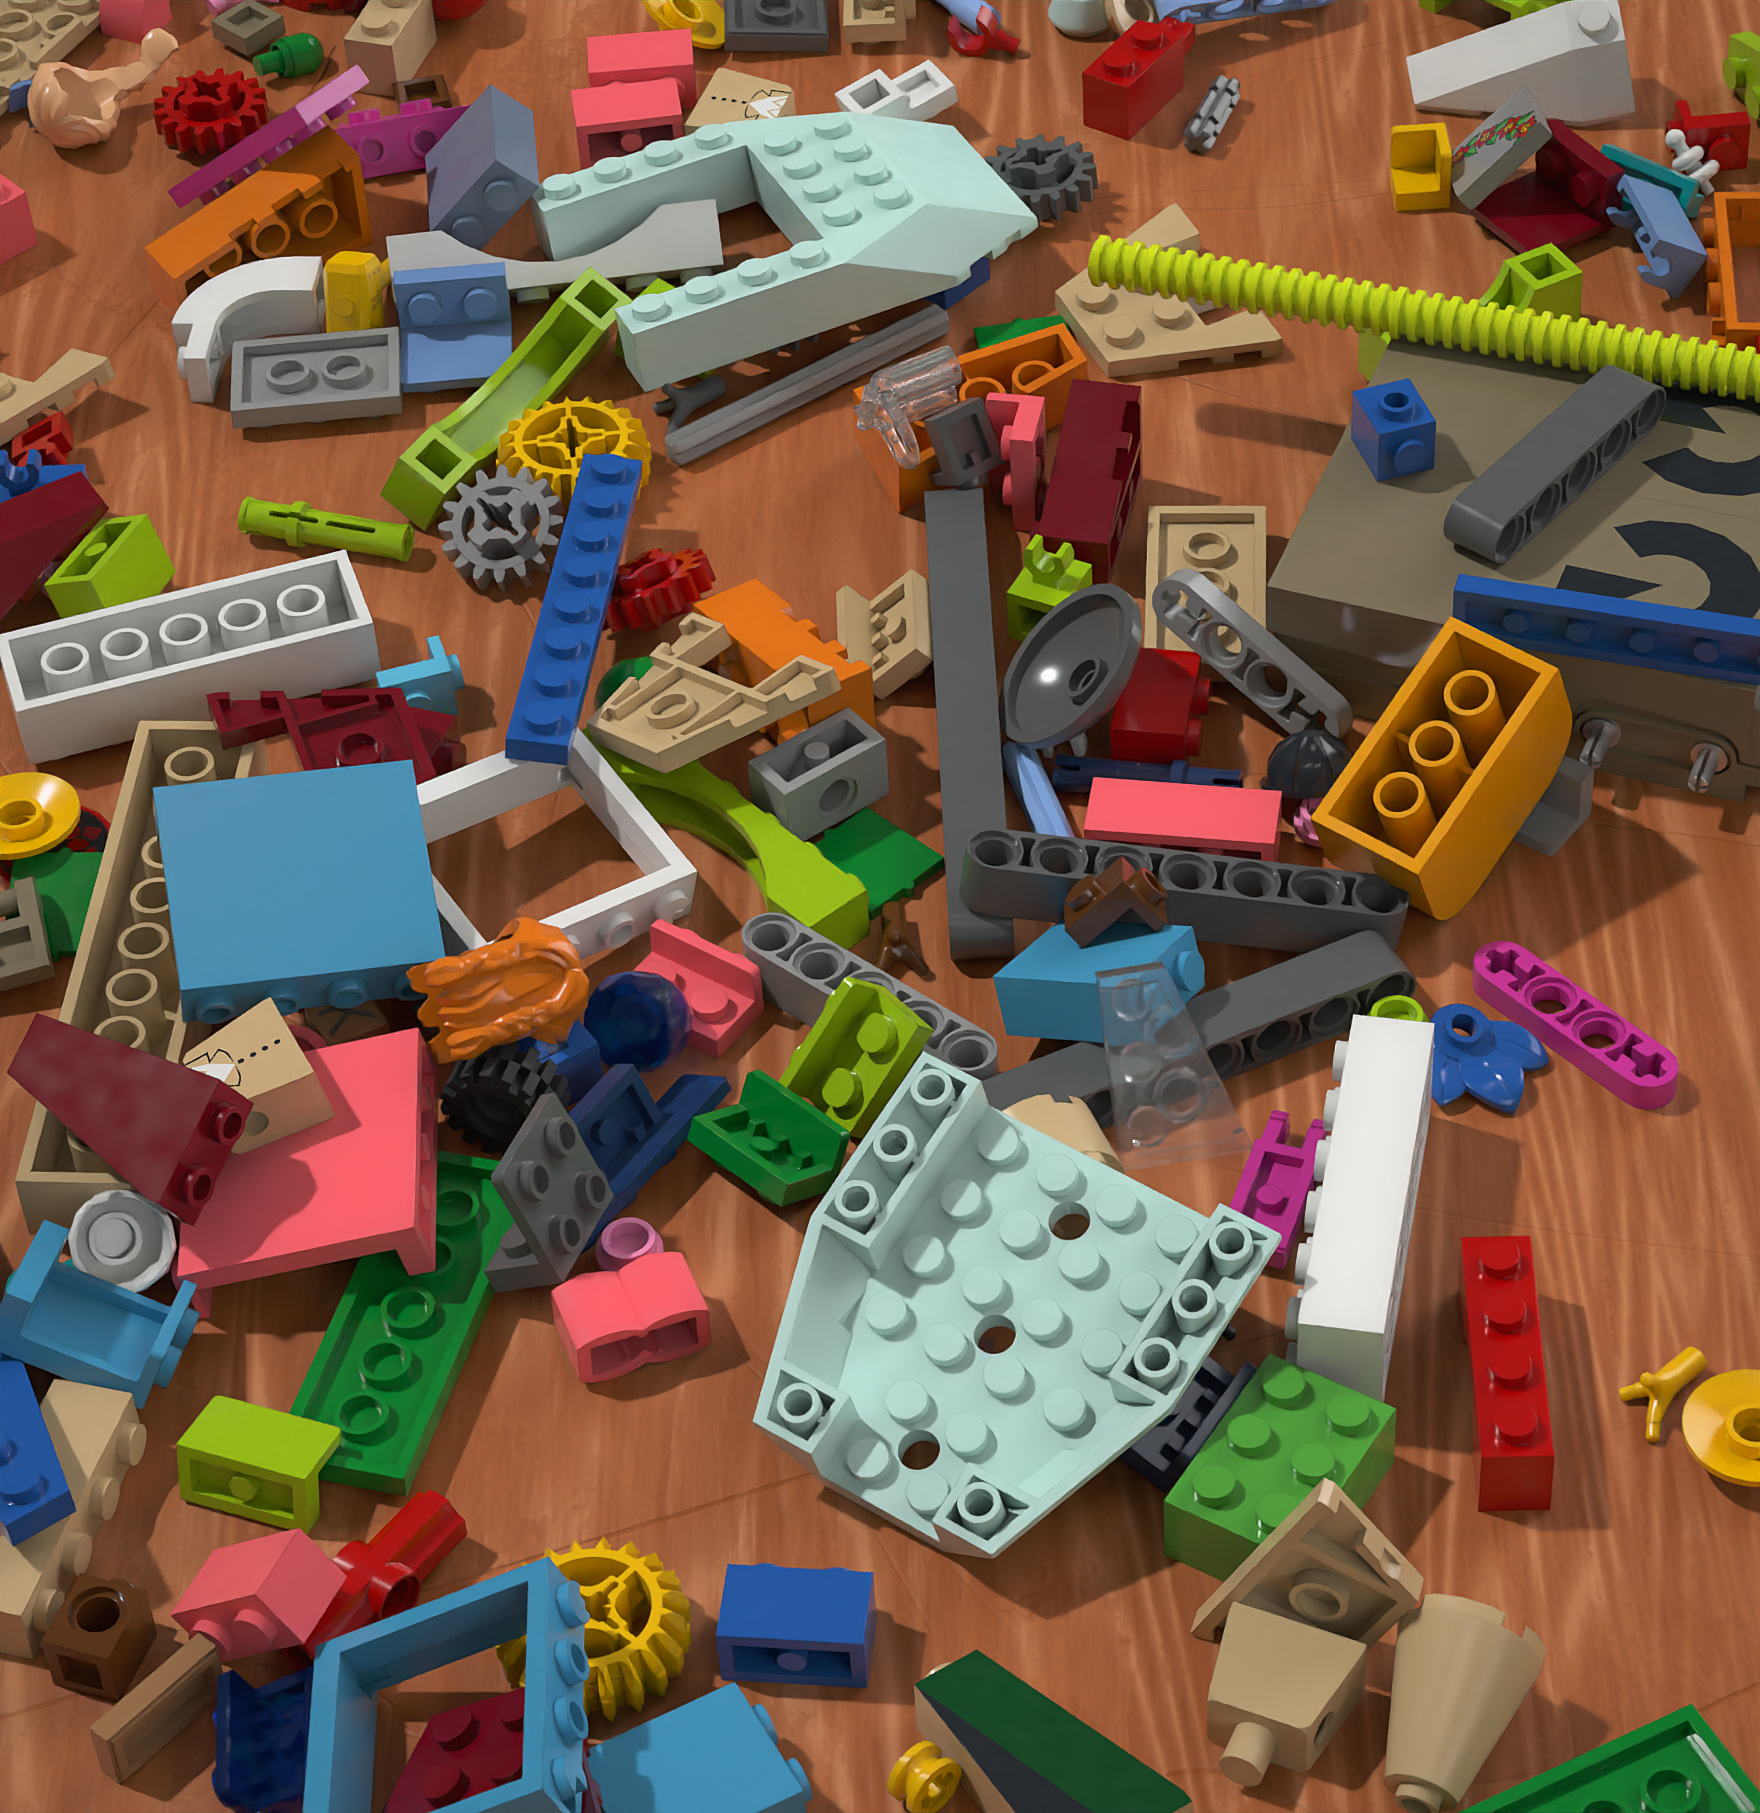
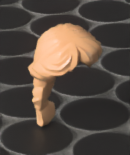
M152 29L142 40V56L140 61L130 63L126 67L88 71L72 67L64 62L41 64L32 80L27 96L31 122L38 132L57 147L77 149L90 143L97 144L98 141L108 142L110 134L117 129V120L120 116L119 102L127 98L132 91H142L145 84L153 82L155 74L160 70L161 65L174 52L179 50L177 40L163 29Z

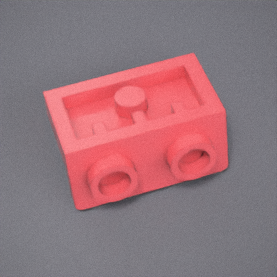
M989 393L986 398L985 408L1001 448V460L1005 461V463L988 471L989 488L1003 491V505L1012 506L1013 530L1031 532L1033 522L1040 519L1043 491L1046 483H1048L1045 397Z
M657 919L649 927L652 952L613 990L615 1009L719 1059L764 1012L760 968L744 955L731 953L700 938L689 929H681L662 919Z

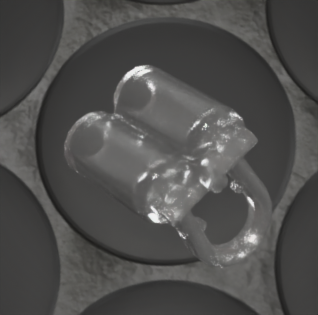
M948 345L942 346L876 371L870 379V384L865 385L863 388L861 404L854 406L855 413L858 416V422L856 423L858 429L865 431L875 427L880 431L894 458L904 469H914L920 464L918 443L909 423L941 412L957 404L955 385L961 383L962 373L959 361L953 350ZM894 429H897V430H898V432H899V434H900V436H901V438H902V440H903L905 449H904V447H903V445H902V443H901V441H900L899 436L896 434V432H895Z

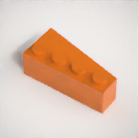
M327 124L144 247L152 291L175 315L180 305L197 288L217 275L241 265L271 258L297 256L321 257L322 264H325L338 252L356 251L372 244L373 238L360 155Z
M1061 323L853 389L854 438L898 513L901 514L924 501V491L943 490L949 487L932 485L929 473L941 467L923 420L972 397H981L985 406L989 393L1045 397L1047 431L1063 422L1072 379L1087 380V359L1065 324Z

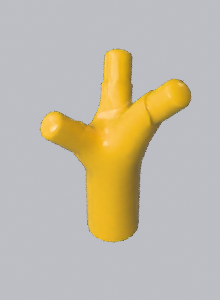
M1687 1347L1655 1373L1645 1372L1640 1376V1382L1619 1389L1618 1394L1623 1402L1649 1397L1645 1435L1647 1441L1652 1443L1659 1441L1661 1420L1672 1399L1681 1388L1706 1369V1358L1697 1348Z

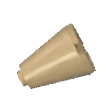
M1427 1594L1424 1595L1420 1607H1412L1398 1621L1384 1784L1395 1795L1394 1802L1409 1813H1438L1439 1811H1450L1457 1807L1542 1671L1546 1647L1539 1636L1527 1626L1522 1638L1502 1627L1506 1613L1492 1606L1464 1597Z

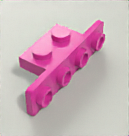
M422 99L399 104L401 113L380 117L379 108L365 109L347 113L349 123L338 124V128L334 130L360 155L363 179L426 168L425 156L472 104L444 109L441 106L432 108L430 99ZM294 136L289 139L294 147L299 144Z

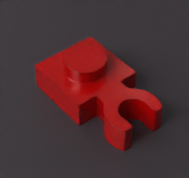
M62 411L21 431L12 438V459L17 467H26L29 449H36L40 453L42 466L67 465L66 459L69 456V452L73 450V427Z

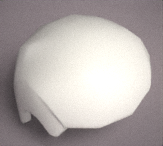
M108 1190L94 1195L92 1199L87 1200L76 1212L68 1235L72 1262L78 1270L135 1293L148 1289L168 1272L177 1247L173 1223L167 1213L144 1195L133 1190Z

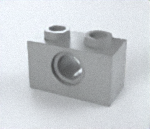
M849 707L748 761L752 804L761 811L772 813L785 829L803 842L889 794L886 739Z

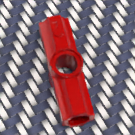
M431 1489L426 1493L418 1492L369 1543L357 1539L349 1542L338 1552L332 1562L347 1576L346 1580L305 1643L279 1649V1652L291 1663L298 1674L313 1682L316 1645L415 1607L421 1592V1582L468 1535L465 1519L456 1512L450 1501Z

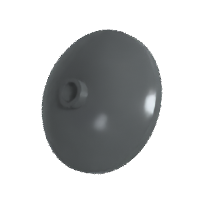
M1113 584L1092 585L1065 598L1038 622L1016 652L1001 687L998 704L999 721L1007 736L1019 745L1030 749H1042L1059 745L1086 731L1115 705L1130 680L1142 643L1141 612L1137 602L1131 595Z

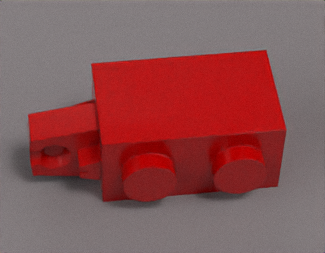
M1170 16L1158 24L1138 19L1082 72L1083 125L1129 141L1184 87V57L1195 43V25L1189 22H1180L1177 18Z

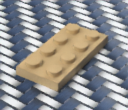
M1148 506L1145 648L1195 652L1159 620L1152 606V595L1155 587L1175 571L1185 568L1195 570L1205 576L1266 629V506ZM1180 590L1181 598L1178 602L1187 609L1185 604L1188 596ZM1208 611L1205 613L1207 616L1200 621L1201 625H1204L1213 618ZM1219 626L1218 638L1223 647L1230 652L1240 653L1241 642L1235 631L1226 626ZM1202 658V678H1211L1212 681H1229ZM1266 666L1264 667V678H1265V681H1266Z

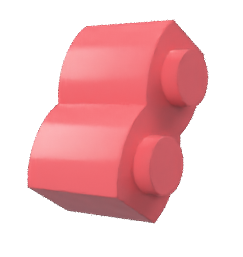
M682 1252L646 1254L617 1272L601 1271L579 1274L551 1291L554 1323L580 1382L594 1383L611 1380L637 1369L646 1362L660 1363L695 1353L711 1343L709 1309Z

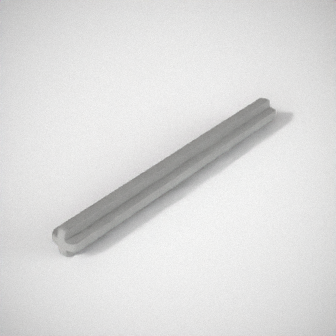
M931 304L668 434L664 439L667 456L676 465H685L946 335L950 330L948 314L946 311H942L937 304Z

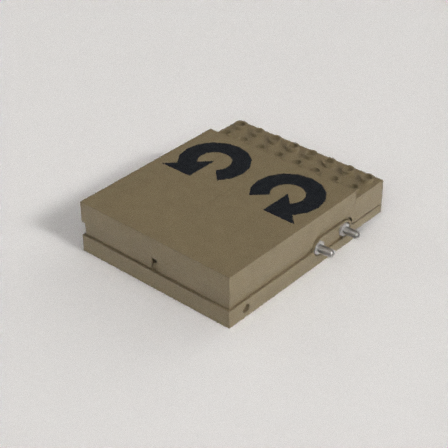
M1402 335L1400 339H1391L1367 388L1407 378L1411 380L1436 420L1434 469L1377 482L1351 439V417L1267 584L1266 630L1274 632L1275 638L1342 694L1350 704L1353 716L1378 721L1449 617L1453 615V593L1459 574L1760 619V403L1755 402V396L1748 395L1745 400H1739L1736 397V393L1729 392L1728 396L1721 397L1718 396L1717 389H1710L1709 393L1704 394L1700 393L1699 386L1692 385L1691 389L1687 391L1681 389L1680 383L1674 382L1671 387H1664L1662 380L1655 379L1654 384L1663 387L1666 391L1665 408L1656 427L1504 564H1497L1446 539L1443 527L1450 506L1465 488L1595 374H1590L1588 367L1582 366L1579 371H1573L1568 363H1564L1561 368L1553 367L1551 360H1546L1542 365L1535 364L1533 357H1527L1524 362L1517 361L1515 354L1511 353L1507 358H1499L1497 351L1494 350L1489 355H1482L1477 347H1474L1471 352L1462 351L1460 344H1456L1454 348L1448 349L1444 348L1442 341H1438L1434 346L1427 345L1425 338H1420L1416 343L1409 342L1407 335ZM1517 648L1559 668L1572 711V730L1565 752L1566 756L1593 767L1594 770L1744 803L1750 786L1760 788V685ZM1266 666V683L1276 692L1285 693L1287 691V681L1283 673L1275 667ZM1301 693L1292 702H1301L1305 695Z

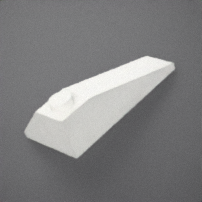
M1573 0L1562 2L1406 57L1416 110L1479 116L1482 112L1494 113L1515 92L1524 86L1536 98L1545 118L1564 120V125L1584 127L1636 117L1626 39L1618 0Z

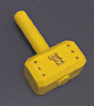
M338 252L326 262L323 269L327 333L383 328L382 290L391 283L389 259L387 258L380 263L377 256L373 253Z

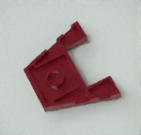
M402 688L322 690L321 698L287 699L284 691H261L260 700H231L230 692H215L206 695L209 713L223 750L286 734L301 772L412 760L416 785L437 778Z
M525 1687L432 1715L381 1813H429L521 1779L523 1771ZM585 1738L582 1744V1768L585 1773L588 1790L582 1791L581 1813H601L600 1805L604 1803L599 1785L590 1772L587 1758L591 1756L587 1738Z

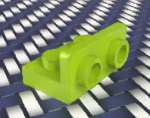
M848 976L842 980L839 987L826 1000L823 1012L804 1042L793 1052L789 1066L780 1078L779 1083L798 1096L808 1098L824 1114L847 1129L850 1136L864 1139L934 1029L884 986Z

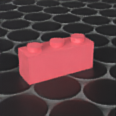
M1093 777L1084 824V839L1278 862L1281 842L1282 791Z

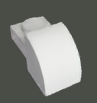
M930 60L893 80H890L879 68L834 93L842 112L847 111L921 122L936 116L939 112L959 102L955 85Z

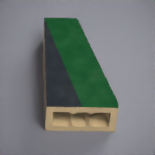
M977 1649L953 1663L947 1662L938 1665L925 1678L914 1683L917 1729L926 1740L933 1741L942 1750V1758L951 1757L961 1766L962 1776L960 1784L983 1813H1193V1801L1184 1790Z

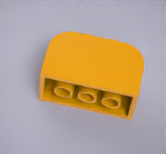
M1450 616L1311 816L1310 820L1327 860L1345 871L1381 876L1389 884L1399 889H1404L1409 893V905L1438 920H1447L1456 915L1480 888L1550 785L1563 760L1572 730V711L1559 668Z

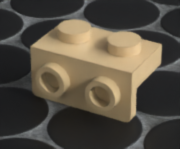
M844 0V43L860 42L872 45L882 41L906 40V20L916 19V0Z
M911 569L871 601H868L847 585L836 592L838 642L847 648L849 658L846 661L849 664L862 660L872 668L873 694L883 700L906 681L917 678L927 669L928 665L933 661L929 581Z

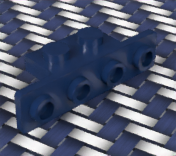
M616 1063L568 1113L569 1117L575 1122L579 1135L599 1170L606 1176L609 1187L614 1194L580 1255L591 1249L598 1240V1234L620 1211L629 1207L636 1200L638 1191L656 1171L675 1158L677 1149L688 1137L693 1117L716 1110L715 1107L732 1090L725 1076L684 1074L655 1103L634 1064Z

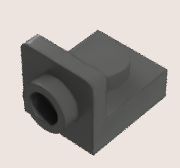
M981 397L968 398L923 420L941 467L929 473L932 485L954 486L955 489L974 488L988 480L987 471L1005 463L1004 460H1001V448Z

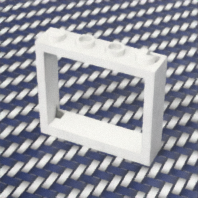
M578 727L567 766L505 758L504 750L417 785L426 844L570 785L573 786L646 875L539 921L540 923L559 927L579 952L580 960L608 948L615 949L623 946L631 938L649 931V927L657 919L673 924V920L691 913L697 870ZM432 874L445 957L459 956L467 950H475L492 944L495 940L487 943Z

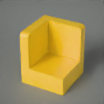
M1445 123L1393 126L1390 132L1389 182L1395 212L1450 208L1452 152Z

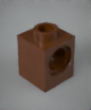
M80 1573L41 1643L54 1685L119 1702L158 1634L145 1590L138 1589L135 1585L122 1579L104 1580Z

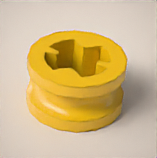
M924 1740L912 1746L896 1762L887 1781V1792L897 1801H906L907 1809L911 1813H935L945 1805L955 1792L962 1776V1769L951 1757L942 1758V1750L933 1741Z

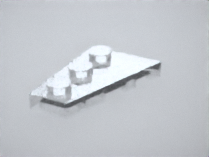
M1160 961L1095 972L1118 1159L1124 1171L1251 1151L1253 1145L1233 1108L1226 1089L1216 1073L1200 1040V1036L1163 963Z

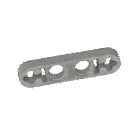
M1185 568L1175 571L1155 587L1152 595V606L1159 620L1287 732L1293 734L1302 730L1326 731L1340 739L1350 732L1353 725V712L1343 695L1205 576L1195 570ZM1180 590L1188 596L1185 604L1187 609L1178 602L1181 598ZM1208 611L1213 618L1204 625H1201L1200 621L1207 616L1205 613ZM1219 626H1226L1235 631L1241 642L1240 653L1230 652L1223 647L1218 638ZM1265 666L1275 667L1283 673L1287 681V691L1285 693L1276 692L1266 683L1264 678ZM1303 693L1305 698L1298 703L1300 706L1296 707L1292 701ZM1319 710L1327 716L1325 728L1316 722L1319 717Z

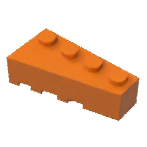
M752 579L693 604L694 613L722 623L726 627L732 645L704 664L710 663L723 678L745 687L753 688L800 654L834 667L841 685L839 691L758 729L761 733L768 732L778 745L847 707L876 730L872 668L862 660L849 664L846 661L849 658L847 648L838 641L833 640L825 644L822 643L818 626L807 617L796 622L792 606L758 579Z

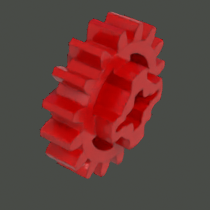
M217 68L213 75L206 76L202 70H197L195 75L188 78L179 76L176 78V88L163 86L161 88L162 97L154 98L153 101L155 108L153 114L158 135H163L164 144L166 145L178 143L179 152L183 153L191 147L198 148L199 155H205L209 148L217 147L220 153H224L227 151V148L244 140L246 135L250 136L259 130L260 125H265L269 122L267 113L269 109L265 88H259L258 79L255 77L244 80L243 71L240 70L231 75H224L223 68Z
M655 548L643 552L639 557L623 565H619L602 632L611 629L612 633H616L626 626H629L631 630L639 627L642 633L659 629L664 623L677 616L688 614L693 609L694 602L701 599L700 593L711 590L713 588L712 582L716 581L706 553L704 554L702 549L691 552L690 548H685L675 555L672 551H667L663 554L661 548Z

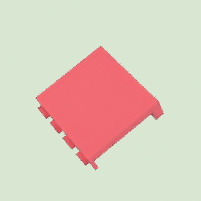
M419 1028L303 1052L314 1070L336 1116L246 1153L236 1154L230 1152L217 1178L214 1193L204 1205L195 1225L191 1226L183 1223L174 1217L180 1242L179 1254H175L171 1262L173 1283L177 1292H179L184 1279L197 1284L191 1303L195 1310L200 1312V1319L210 1317L212 1287L396 1249L409 1276L435 1271L439 1071Z

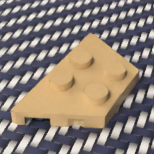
M1324 1478L1197 1610L1190 1634L1200 1639L1213 1641L1217 1627L1225 1628L1229 1609L1233 1601L1367 1644L1368 1651L1418 1603L1424 1577L1334 1482Z

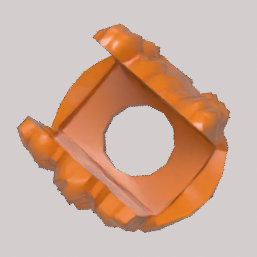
M527 915L514 917L492 944L475 950H467L459 956L438 958L433 962L414 966L406 972V977L411 980V990L419 994H427L428 998L418 1010V1019L423 1027L438 1028L439 1032L427 1043L429 1053L434 1056L437 1064L475 1059L492 1046L513 1043L526 1037L551 1044L565 1042L568 1040L573 1023L588 1007L586 1002L589 979L581 968L579 952L559 927L540 923Z

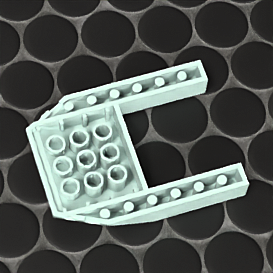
M847 111L735 121L721 125H704L693 134L672 141H656L647 145L642 151L621 158H604L596 162L593 167L572 174L550 176L542 184H539V188L529 198L538 243L551 262L588 255L616 243L642 225L660 205L716 199L717 214L757 201L793 244V247L788 251L764 259H749L742 262L735 269L714 276L696 277L689 280L684 286L660 294L642 295L631 304L614 309L626 366L645 392L662 387L666 383L671 384L958 286L971 276L970 266L980 258L985 256L994 260L1007 250L1009 244L1024 238L1038 227L1037 217L954 126Z

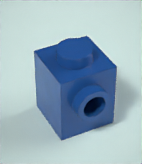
M1409 378L1352 391L1351 439L1377 482L1434 469L1436 420Z

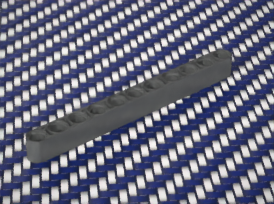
M983 488L924 491L951 960L1015 957L1013 918L975 912L965 906L959 895L968 838L976 831L985 828L1007 829Z

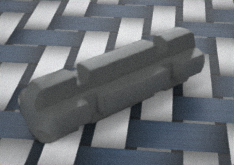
M1220 75L1213 80L1208 89L1209 91L1205 94L1192 120L1184 131V136L1186 137L1184 146L1187 150L1192 151L1196 149L1203 154L1208 152L1213 146L1216 137L1221 132L1232 109L1240 98L1238 91L1240 82L1235 77L1227 79L1225 76Z

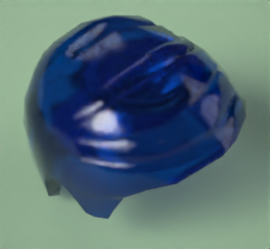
M626 971L608 976L596 987L589 998L588 1007L584 1013L583 1026L599 1043L601 1061L610 1068L616 1063L634 1064L638 1073L653 1072L677 1060L688 1045L693 1018L688 1000L674 982L657 973Z

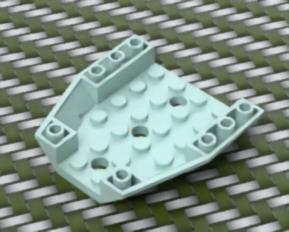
M923 1051L810 1217L753 1418V1424L824 1485L943 1552L994 1559L1172 1413L1281 1242L1282 1236L1280 1233L1219 1203L1212 1216L1208 1218L989 1106L981 1080ZM1068 1214H1080L1090 1221L1088 1230L1081 1237L1074 1240H1062L1052 1233L1055 1223L1061 1217ZM1004 1326L1016 1333L1011 1347L1002 1353L988 1354L978 1348L980 1337L992 1327ZM930 1441L940 1447L937 1460L926 1469L912 1470L902 1464L905 1451L916 1442Z

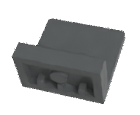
M550 1093L539 1097L491 1176L492 1184L514 1220L510 1229L501 1238L498 1249L484 1270V1274L496 1293L563 1283L614 1196L606 1176L599 1170L579 1135L575 1122L567 1114L558 1096L555 1093Z

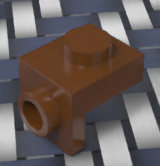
M1121 856L1098 877L1089 874L1069 891L1065 899L1066 904L1064 905L1065 932L1083 949L1130 908L1154 931L1158 932L1168 924L1165 901L1168 897L1167 892L1161 882L1148 869L1142 867L1136 871Z

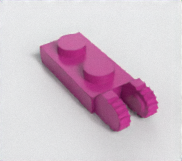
M1274 1110L1270 1115L1262 1138L1255 1139L1229 1208L1281 1234L1282 1240L1266 1265L1284 1269L1305 1215L1309 1191H1314L1317 1181H1314L1318 1140H1326V1136H1329L1330 1131L1323 1130V1120L1314 1118L1307 1130L1302 1148L1285 1145L1290 1133V1114Z

